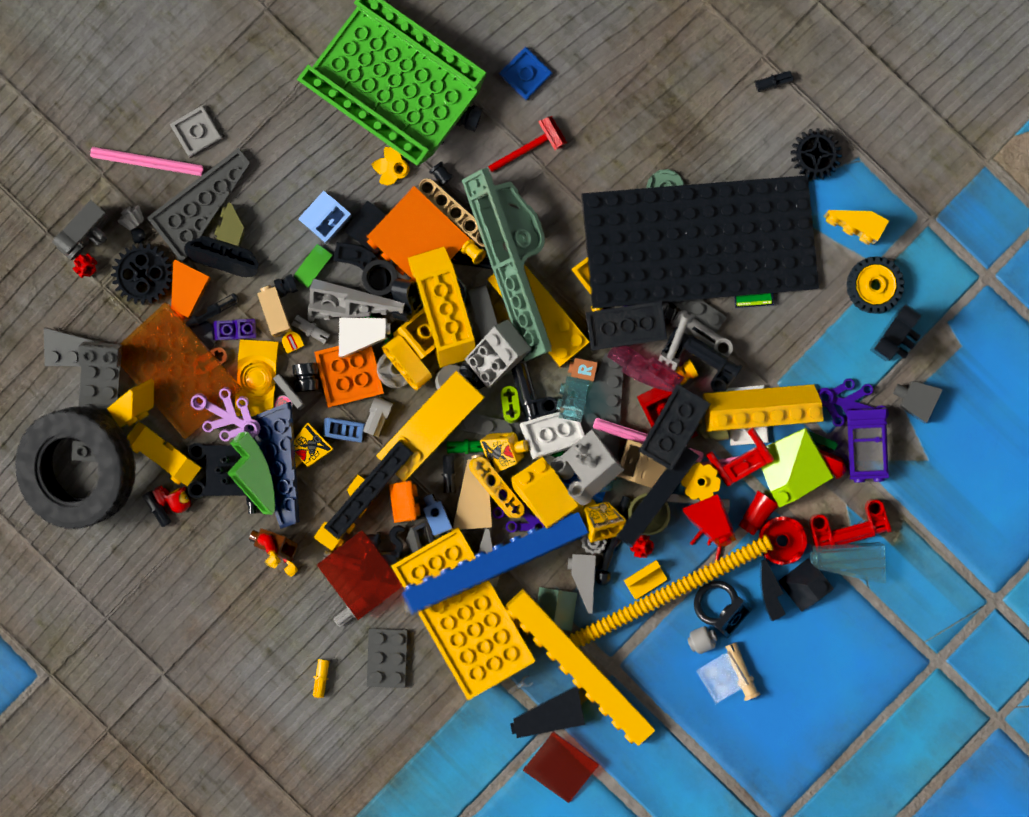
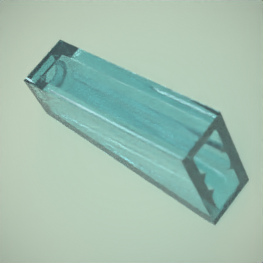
M881 542L813 546V552L810 553V561L817 569L873 582L886 583L885 545Z

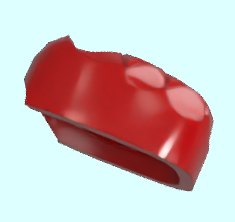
M818 449L836 479L842 478L846 472L843 459Z

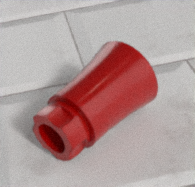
M757 490L739 526L754 536L758 528L760 529L768 517L779 507L778 504Z

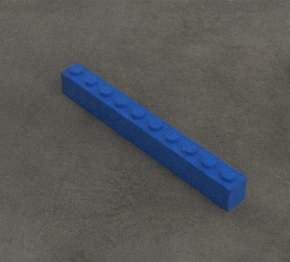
M571 512L548 529L546 527L540 530L538 527L533 528L527 532L528 535L522 538L518 535L510 539L511 543L503 545V543L498 544L489 553H486V551L475 555L476 559L471 561L465 559L459 562L458 567L451 569V567L445 568L436 577L430 575L422 579L423 583L416 585L412 583L406 586L402 596L411 615L585 537L588 531L579 512L575 514Z

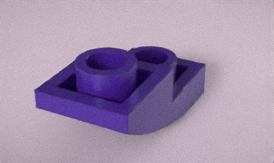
M255 319L214 321L215 341L256 338Z

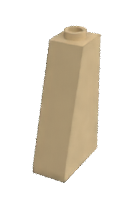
M472 455L471 457L473 459L483 457V455ZM472 459L467 461L453 530L457 527L460 530L492 527L490 494L470 471L469 463ZM476 462V464H477L476 469H481L480 466H481L482 463H481V462H478V463Z

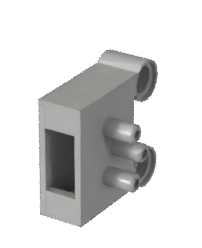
M593 430L588 432L563 455L556 457L550 465L562 480H569L575 471L581 482L572 483L569 486L568 493L580 505L588 504L597 492L624 470L603 440Z

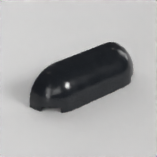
M200 236V238L188 241L184 246L185 254L199 264L240 277H253L257 274L258 262L253 253L245 248L206 236Z

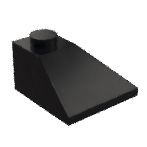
M809 558L778 581L801 612L834 589Z

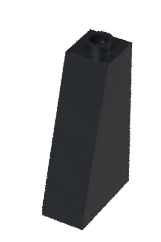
M574 686L514 717V723H510L512 735L516 734L517 738L585 725L578 687Z

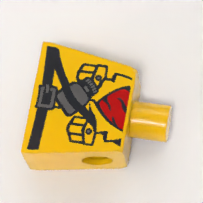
M309 423L303 427L294 440L296 468L302 462L307 467H310L334 450Z
M514 432L487 434L480 440L487 461L497 473L517 464L524 458L523 452L529 450L527 440L519 441Z

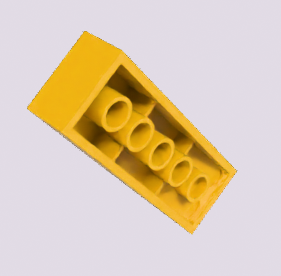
M524 264L526 276L551 344L552 351L547 353L560 368L590 342ZM493 274L487 280L502 297L496 277Z
M456 370L376 456L382 460L398 440L410 448L414 453L396 473L405 482L481 402L484 396Z

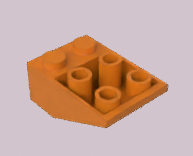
M412 481L390 484L389 489L394 523L418 520L417 516H420L421 513L419 504H415V497L418 496L417 485L413 484Z

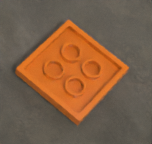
M339 346L314 352L328 408L384 394L381 380L377 374V363L372 346L345 358L339 357Z

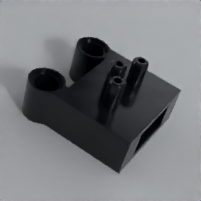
M905 304L897 310L870 351L884 361L891 360L896 353L906 358L909 353L900 347V344H904L909 349L914 348L916 344L906 336L908 335L915 341L920 339L921 335L915 332L913 327L917 324L922 314Z
M200 443L190 445L188 448L190 458L199 461L206 457V485L198 481L192 482L188 487V493L191 497L200 499L204 496H246L242 489L227 474L242 457L232 445L204 446ZM197 446H200L203 451L199 457L193 455V449ZM199 484L202 487V493L196 496L193 493V487Z

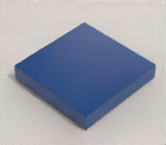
M526 46L499 73L525 101L553 74Z

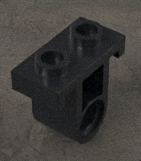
M396 278L392 284L391 291L395 301L404 303L403 313L394 311L391 314L393 318L409 322L423 305L416 282Z

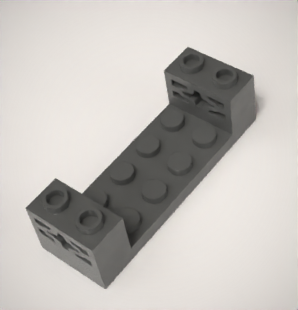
M87 341L79 345L78 365H81L79 406L98 410L104 413V415L109 416L112 420L114 418L107 408L119 399L122 345ZM78 439L73 440L72 460L97 462L93 452L85 443Z

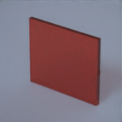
M363 530L342 546H338V549L317 564L318 568L357 620L379 604H383L384 600L403 587L395 572Z

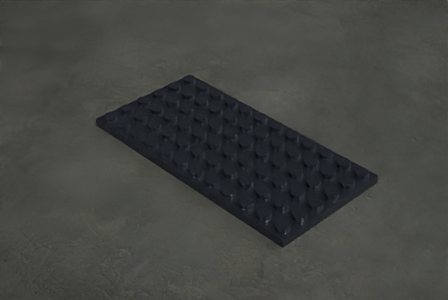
M805 175L581 194L592 309L632 306L659 301L667 303L819 289L809 182Z

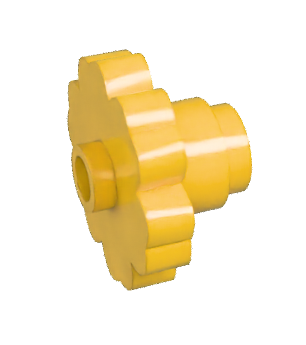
M701 463L694 464L681 481V485L686 487L685 495L689 496L691 500L699 498L700 501L713 496V492L719 491L721 480L716 477L717 470L710 464L704 467ZM698 479H704L705 483L703 486L698 485Z

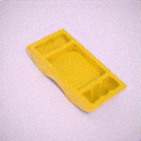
M240 339L235 392V412L237 416H242L241 409L236 405V401L240 396L248 398L249 404L247 406L251 417L274 408L276 382L273 378L277 372L279 342ZM239 400L241 405L246 404L244 400Z

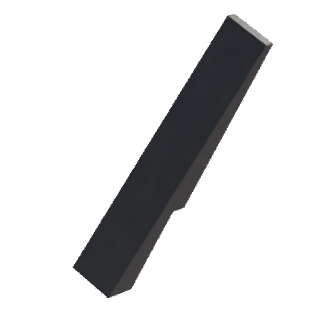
M686 447L673 471L668 468L665 469L616 536L618 539L631 548L635 545L697 461L699 455Z

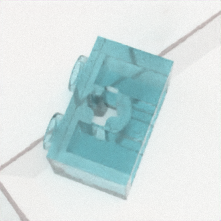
M567 376L566 382L561 383L559 394H562L563 397L562 399L558 398L556 410H560L558 418L581 422L589 380Z

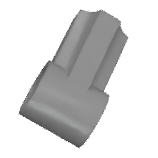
M375 396L363 432L379 437L384 422L388 419L393 403Z

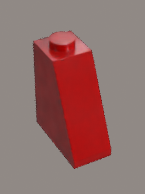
M718 494L683 508L687 518L716 546H728L731 542L736 541L724 503Z

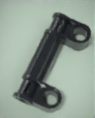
M676 326L669 337V341L662 350V353L668 354L678 326ZM684 332L675 358L678 359L682 351L686 350L717 369L710 384L714 392H725L740 372L742 365L733 363L728 360L729 357L700 341L692 334L688 335Z
M540 355V356H538V357H536V358H533V359H531V360L538 359V358H540L542 355ZM523 358L511 371L520 405L524 408L526 422L555 413L558 410L559 404L553 397L536 399L527 361H524ZM548 400H552L555 404L554 409L551 411H547L544 407L545 402Z

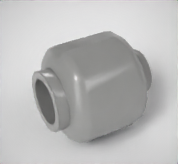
M703 626L690 632L688 643L693 652L696 651L698 654H703L715 648V641L718 638L714 630Z

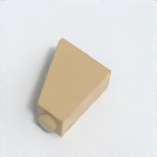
M269 285L261 288V292L257 293L271 335L275 338L292 331L276 287L272 288Z

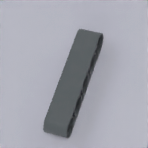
M486 284L467 290L482 339L494 326L498 325ZM510 370L503 377L511 375L512 371Z

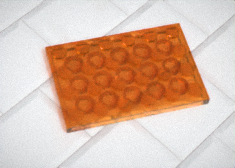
M167 302L120 343L122 345L121 367L137 385L150 379L154 380V405L184 439L189 438L206 420L214 415V413L205 408L196 410L191 406V399L195 394H204L207 397V401L222 408L224 402L220 398L219 392L223 387L231 389V399L243 389ZM222 391L224 396L229 395L227 391ZM197 398L198 403H203L201 398Z

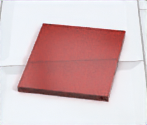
M553 731L524 767L523 771L569 803L596 768H598L599 763Z

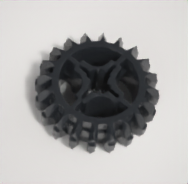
M819 128L816 129L815 134L812 129H809V136L802 132V138H796L799 144H792V147L797 150L790 152L791 155H796V157L791 159V162H798L794 169L801 167L799 175L805 171L807 172L805 178L808 179L810 174H813L812 179L816 180L819 174L820 180H823L824 173L827 177H830L831 172L829 169L832 172H836L837 169L834 165L839 166L841 164L836 158H842V154L836 152L842 148L835 147L839 142L838 140L831 141L834 137L833 134L826 137L827 130H824L822 135H820ZM814 140L812 149L801 150L803 144ZM820 140L828 145L831 152L821 148ZM816 148L817 153L822 155L819 156L817 160L815 159V155L810 154L811 152L814 153ZM801 156L811 160L812 168L803 162ZM831 158L828 166L818 169L820 160Z

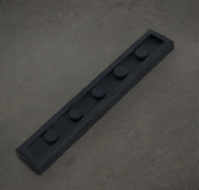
M398 440L324 528L339 540L414 452Z

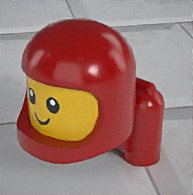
M160 485L152 491L158 504L164 506L168 503L171 510L175 513L185 512L191 505V500L185 492V486L169 493Z

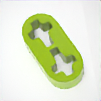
M506 386L501 391L503 417L506 422L515 423L520 418L518 392L514 387ZM508 391L513 395L512 402H508V397L505 396ZM509 407H513V412L517 413L514 415V418L507 415Z

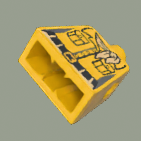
M591 499L588 504L584 505L582 520L588 531L587 536L591 543L616 537L626 523L625 518L609 502L596 504Z

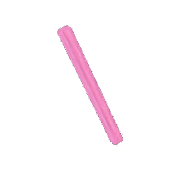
M92 147L90 156L97 159L202 176L203 166L97 147Z
M596 418L593 424V428L641 444H643L648 435ZM691 449L699 455V458L696 462L701 463L703 459V452Z

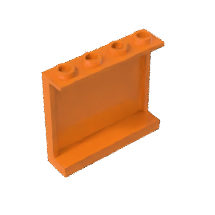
M412 186L408 193L366 236L369 239L367 243L373 249L378 247L383 252L381 256L386 261H392L396 264L395 269L402 276L406 274L410 281L416 282V278L412 275L408 257L445 247L451 260L464 243L470 240L415 186Z

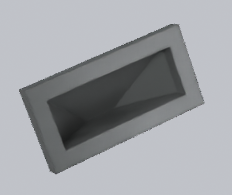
M426 520L410 528L405 543L413 553L434 541L429 522Z

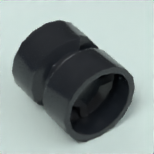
M474 105L468 107L456 123V126L464 125L465 129L475 132L483 109Z
M317 363L292 365L293 376L297 378L294 381L295 392L319 390V381L315 378V375L318 374Z

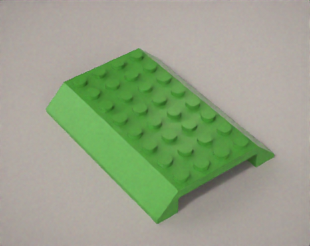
M356 0L354 4L357 8L313 67L307 65L297 78V81L412 163L419 166L436 152L479 94L487 73L384 0Z

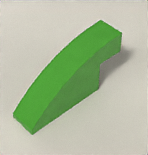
M239 432L230 444L242 457L227 474L263 514H273L275 512L274 488L267 462L252 436L248 432Z

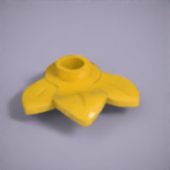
M391 147L384 148L385 158L378 159L372 163L373 169L381 174L380 184L392 185L397 179L405 178L409 173L408 163L402 160L400 153ZM402 166L404 168L403 172H397V167Z

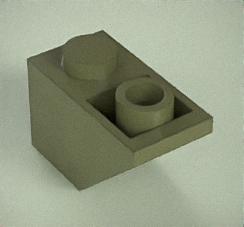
M228 203L227 207L224 206L220 217L223 219L221 225L218 224L216 227V239L240 247L246 229L234 206Z

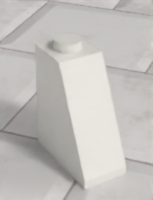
M339 318V357L345 358L386 340L387 334L390 335L391 323H387L386 318Z

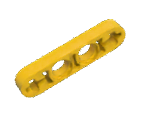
M473 458L469 463V469L509 518L521 517L524 514V506L485 458ZM476 462H477V463H478V462H481V463H482L481 466H480L481 469H476V467H477ZM489 475L495 478V483L492 486H489L486 481ZM500 490H505L507 493V498L504 501L498 496ZM512 506H517V507H518V508L516 509L517 513H512V512H511V511H513Z

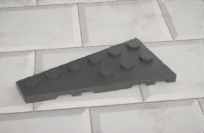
M239 148L147 217L181 263L187 258L184 252L185 244L202 236L250 166V162Z
M605 353L579 416V421L585 435L593 430L603 440L618 461L619 437L593 428L596 418L620 425L624 354Z

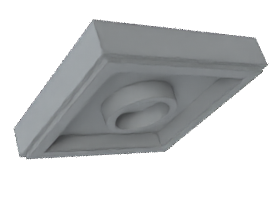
M203 105L170 124L189 158L222 139Z
M278 374L273 378L297 409L301 410L305 407L303 401L281 375Z

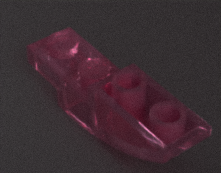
M627 345L613 347L607 355L608 358L623 367V373L657 389L673 392L676 385H679L684 377L655 358L651 357L648 360Z

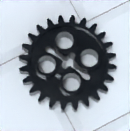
M140 243L139 248L132 244L131 251L126 247V254L119 253L121 259H114L118 265L112 266L116 270V273L111 274L112 277L116 278L112 284L119 285L115 290L117 292L122 290L123 292L120 296L123 298L128 295L127 301L130 302L134 299L135 305L138 304L139 300H141L143 306L146 304V300L150 304H153V298L160 301L159 294L166 296L163 290L171 289L167 283L172 282L169 276L173 275V272L168 269L173 267V265L166 264L170 258H162L165 252L157 253V246L151 250V244H148L146 248H144L142 243ZM140 256H146L147 262L145 265H138L137 260ZM130 262H133L141 271L144 272L146 270L145 275L155 283V286H152L146 279L140 277V274L130 266ZM154 269H160L161 275L159 278H152L151 273ZM132 270L134 273L133 277L126 280L124 277L125 272ZM141 283H146L148 286L147 291L144 293H140L138 290V286Z

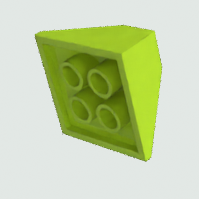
M807 428L766 446L775 459L761 468L770 492L779 507L801 498L834 477Z

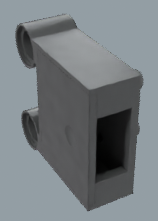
M90 200L54 238L52 243L72 261L90 241L99 246L107 240L101 229L107 224L109 218L101 208Z

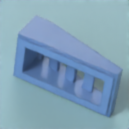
M325 418L322 437L362 443L364 423ZM334 423L333 432L330 434V424ZM341 424L340 435H337L338 425ZM346 425L349 426L348 436H345ZM354 426L357 427L356 438L353 437Z

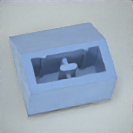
M323 191L298 220L327 245L349 221L352 215Z

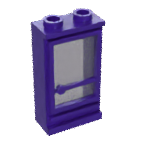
M882 407V409H847L850 480L854 479L856 483L866 482V479H873L874 482L885 481V478H889L886 407Z

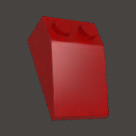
M671 380L637 396L651 427H653L675 389ZM696 431L692 438L698 436Z

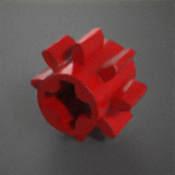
M89 253L86 256L80 254L73 261L75 267L72 269L81 278L84 276L91 277L96 271L95 265L97 261Z
M641 535L632 548L630 547V550L635 552L634 557L647 558L653 552L654 544L649 540L650 536Z

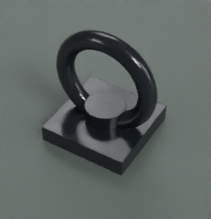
M710 581L699 588L694 598V610L698 618L708 625L715 626L727 638L752 610L740 596L738 597L736 590L724 581ZM714 588L725 590L731 597V604L722 610L719 618L707 616L701 607V601L705 593Z

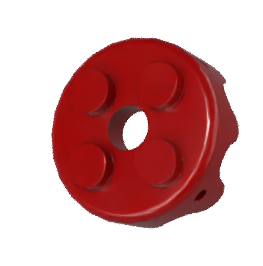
M776 517L769 520L761 528L758 536L761 539L764 538V535L768 536L773 546V550H768L766 554L765 552L762 553L768 561L780 565L790 564L800 559L807 545L803 526L798 521L789 517ZM778 536H786L787 544L785 546L777 544Z

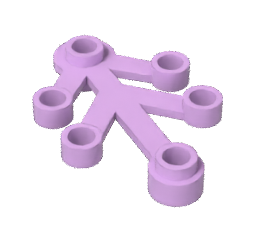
M223 387L219 392L226 410L207 401V397L201 393L195 394L191 399V406L194 409L201 410L205 408L222 417L214 421L206 420L202 425L205 432H211L213 429L230 424L239 426V428L233 430L223 429L219 434L222 441H228L230 438L236 437L239 432H248L252 438L256 437L260 432V424L251 418L247 406L249 400L245 396H240L236 401L237 407L241 409L243 419L237 417L230 397L232 391L228 387ZM222 391H227L229 395L224 396ZM197 398H201L203 403H198ZM239 400H244L246 404L241 405ZM210 423L212 428H206L205 424ZM248 425H252L254 430H249ZM222 433H228L229 437H223Z

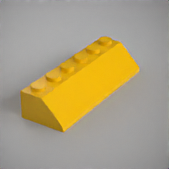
M814 384L703 393V399L711 403L705 414L706 432L824 421L822 401Z

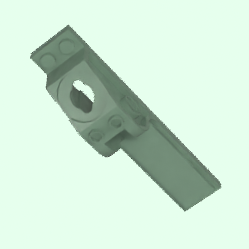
M481 169L463 179L462 183L511 323L532 349L524 357V361H528L552 351L524 270L526 259L538 254L543 249L545 237L538 215L519 195L513 183L507 182L494 186L489 169ZM508 203L516 205L519 209L510 206ZM503 242H505L508 251L504 250Z

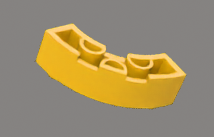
M139 421L127 436L130 446L135 453L138 454L140 451L171 474L170 479L178 485L182 482L188 486L201 469L200 466L170 443L164 444V439Z

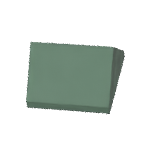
M539 587L537 604L562 630L572 631L577 593Z

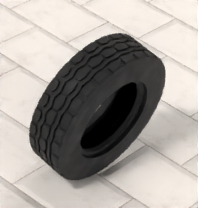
M80 406L51 412L34 421L28 427L26 433L23 434L17 448V457L15 458L18 486L27 504L46 522L60 528L64 527L65 529L86 528L103 522L118 513L132 493L136 476L134 453L127 436L123 433L124 431L104 413ZM65 437L75 438L85 443L97 460L99 469L98 481L95 489L87 498L75 497L66 492L54 475L53 455L57 445Z

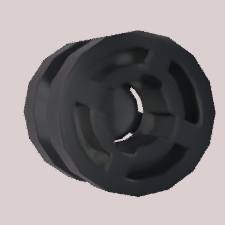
M292 274L286 275L282 280H274L280 298L285 297L287 293L298 292Z

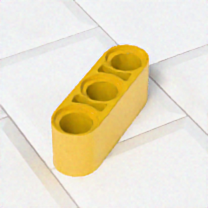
M396 335L382 347L385 355L413 389H420L432 379L429 370L401 336Z

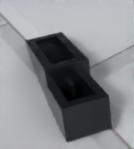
M764 559L760 565V588L766 612L770 621H774L786 615L777 598L784 593L767 560Z

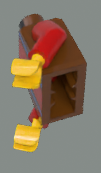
M262 528L259 532L255 530L251 532L249 540L254 542L255 547L270 555L266 560L269 566L275 568L280 564V558H282L284 563L288 564L284 568L288 576L292 577L297 573L298 569L292 563L299 544Z

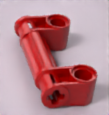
M876 499L868 500L865 504L868 521L832 531L828 519L824 515H812L809 525L816 552L823 548H834L875 537L879 533H890L891 527L883 503ZM872 503L879 505V510L876 513L870 511ZM817 518H822L824 521L823 526L820 528H816L814 525V521Z

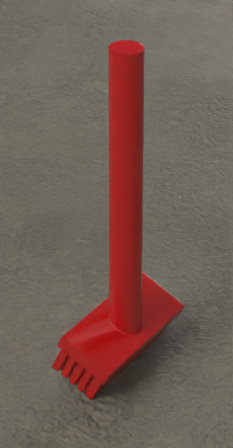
M553 116L538 121L544 131L543 135L489 165L488 168L491 173L548 140L554 150H558L568 143Z

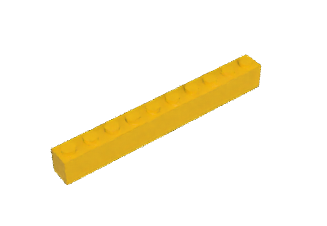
M524 589L506 604L508 608L506 612L514 620L518 618L521 622L520 627L527 634L531 632L535 636L533 638L534 642L540 648L544 646L548 650L546 652L548 657L553 662L557 660L561 664L559 668L566 675L570 674L574 678L572 682L579 689L583 687L587 691L586 697L592 703L596 701L600 705L598 709L605 717L609 715L613 719L611 723L618 730L622 729L626 733L624 737L631 744L635 742L639 746L655 731L654 727Z

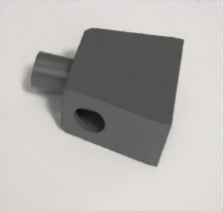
M911 381L907 388L897 384L893 394L902 398L899 407L925 424L932 414L942 389Z

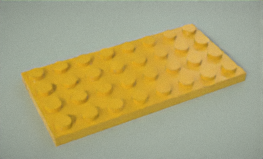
M457 527L391 567L405 589L406 586L412 583L416 585L423 583L422 579L433 575V577L440 575V571L445 568L451 567V569L458 567L459 562L465 559L471 561L476 559ZM489 580L418 612L468 701L536 662Z

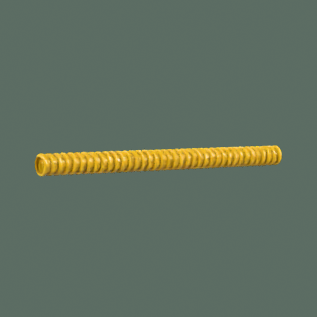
M764 535V538H758V541L755 542L754 540L752 544L748 543L746 547L742 546V549H736V552L732 551L730 555L726 554L725 558L720 557L721 560L718 561L716 559L715 563L712 564L711 562L709 566L705 565L703 569L699 568V571H693V574L689 573L687 577L683 576L681 580L677 579L678 582L675 583L673 581L672 585L667 584L666 588L662 587L660 591L656 590V593L653 594L652 592L650 596L646 595L644 599L640 598V601H634V604L630 603L629 607L624 606L623 610L618 609L617 613L613 612V615L609 614L607 618L603 617L601 621L597 620V623L593 622L591 626L587 625L585 629L581 628V631H575L576 634L573 635L571 633L569 638L578 647L581 645L584 647L585 643L589 644L591 640L595 641V638H601V635L605 636L607 632L611 633L613 629L617 630V627H623V624L627 625L628 621L633 622L634 618L638 619V616H644V613L648 614L650 610L654 611V608H660V605L664 606L666 602L670 603V600H676L678 596L679 598L682 597L681 594L684 593L686 595L687 591L692 592L693 588L697 589V586H703V583L707 584L709 580L713 581V578H719V575L723 576L725 572L729 573L731 569L735 570L736 566L741 567L740 564L743 563L745 565L746 561L750 562L752 558L756 559V556H762V553L765 552L766 554L768 550L772 551L773 546L768 536Z

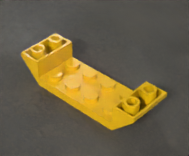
M445 247L408 257L413 277L416 278L436 346L434 350L439 367L442 368L464 361L475 348V340L455 271Z

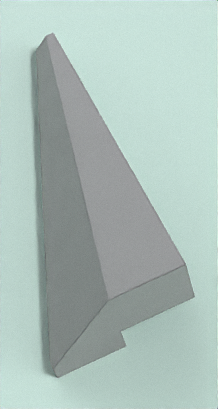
M314 278L310 287L309 322L320 318L330 320L331 317L356 318L370 316L373 313L387 315L388 312L394 311L403 313L404 303Z

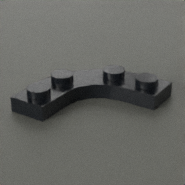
M336 242L333 259L335 262L355 265L364 270L371 261L378 260L366 248ZM384 267L374 268L369 274V282L376 289L381 290L387 287V276Z

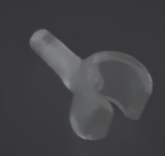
M529 675L523 676L521 682L507 690L508 693L511 694L522 687H530L533 682L529 685L524 683V679L529 677Z

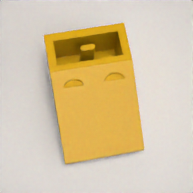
M828 210L823 216L826 218L827 223L835 227L836 225L843 228L842 231L850 236H853V234L860 237L859 240L866 245L870 243L875 244L889 220L873 211Z

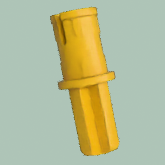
M318 659L316 676L313 677L315 678L313 697H324L326 681L329 680L327 678L329 660Z

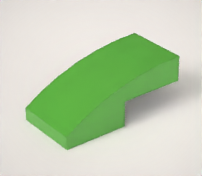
M317 244L293 277L309 288L313 278L316 279L319 276L321 270L332 258V254Z

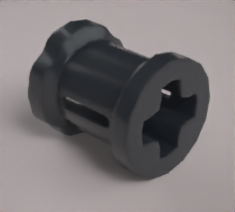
M442 161L429 171L440 182V187L454 177L453 174H449L444 168Z

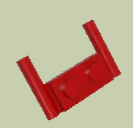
M753 427L747 433L756 444V447L726 463L725 466L721 465L713 451L706 454L727 487L775 459Z

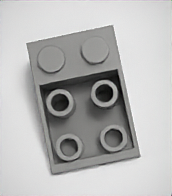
M506 320L494 326L465 358V361L489 389L516 366L532 349L510 321Z

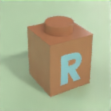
M575 358L574 362L570 361L568 373H571V378L594 382L597 362Z

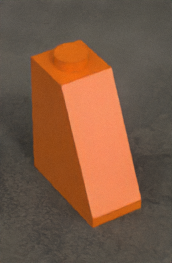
M177 260L173 262L171 309L175 311V316L185 320L186 317L190 319L191 315H193L211 278Z

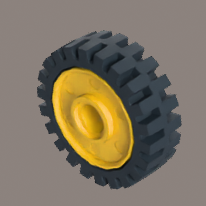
M878 256L868 257L858 262L850 271L846 283L849 299L861 311L878 314L892 309L899 302L904 292L903 274L900 272L899 267L887 258ZM872 280L879 282V290L871 288Z

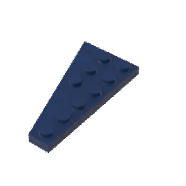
M287 402L251 417L260 424V432L253 439L263 453L269 467L274 488L275 515L280 529L300 522L292 404ZM248 425V429L253 431L254 427L252 425Z

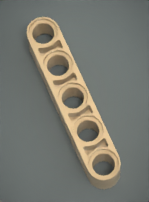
M423 179L419 184V191L463 233L474 240L479 247L485 248L484 244L479 241L481 234L475 218L433 180ZM431 184L433 190L430 193H425L422 190L423 185ZM440 196H444L447 199V203L443 206L436 203L437 198ZM459 209L462 214L459 218H453L451 211ZM467 222H474L476 228L473 231H468L465 229V224Z

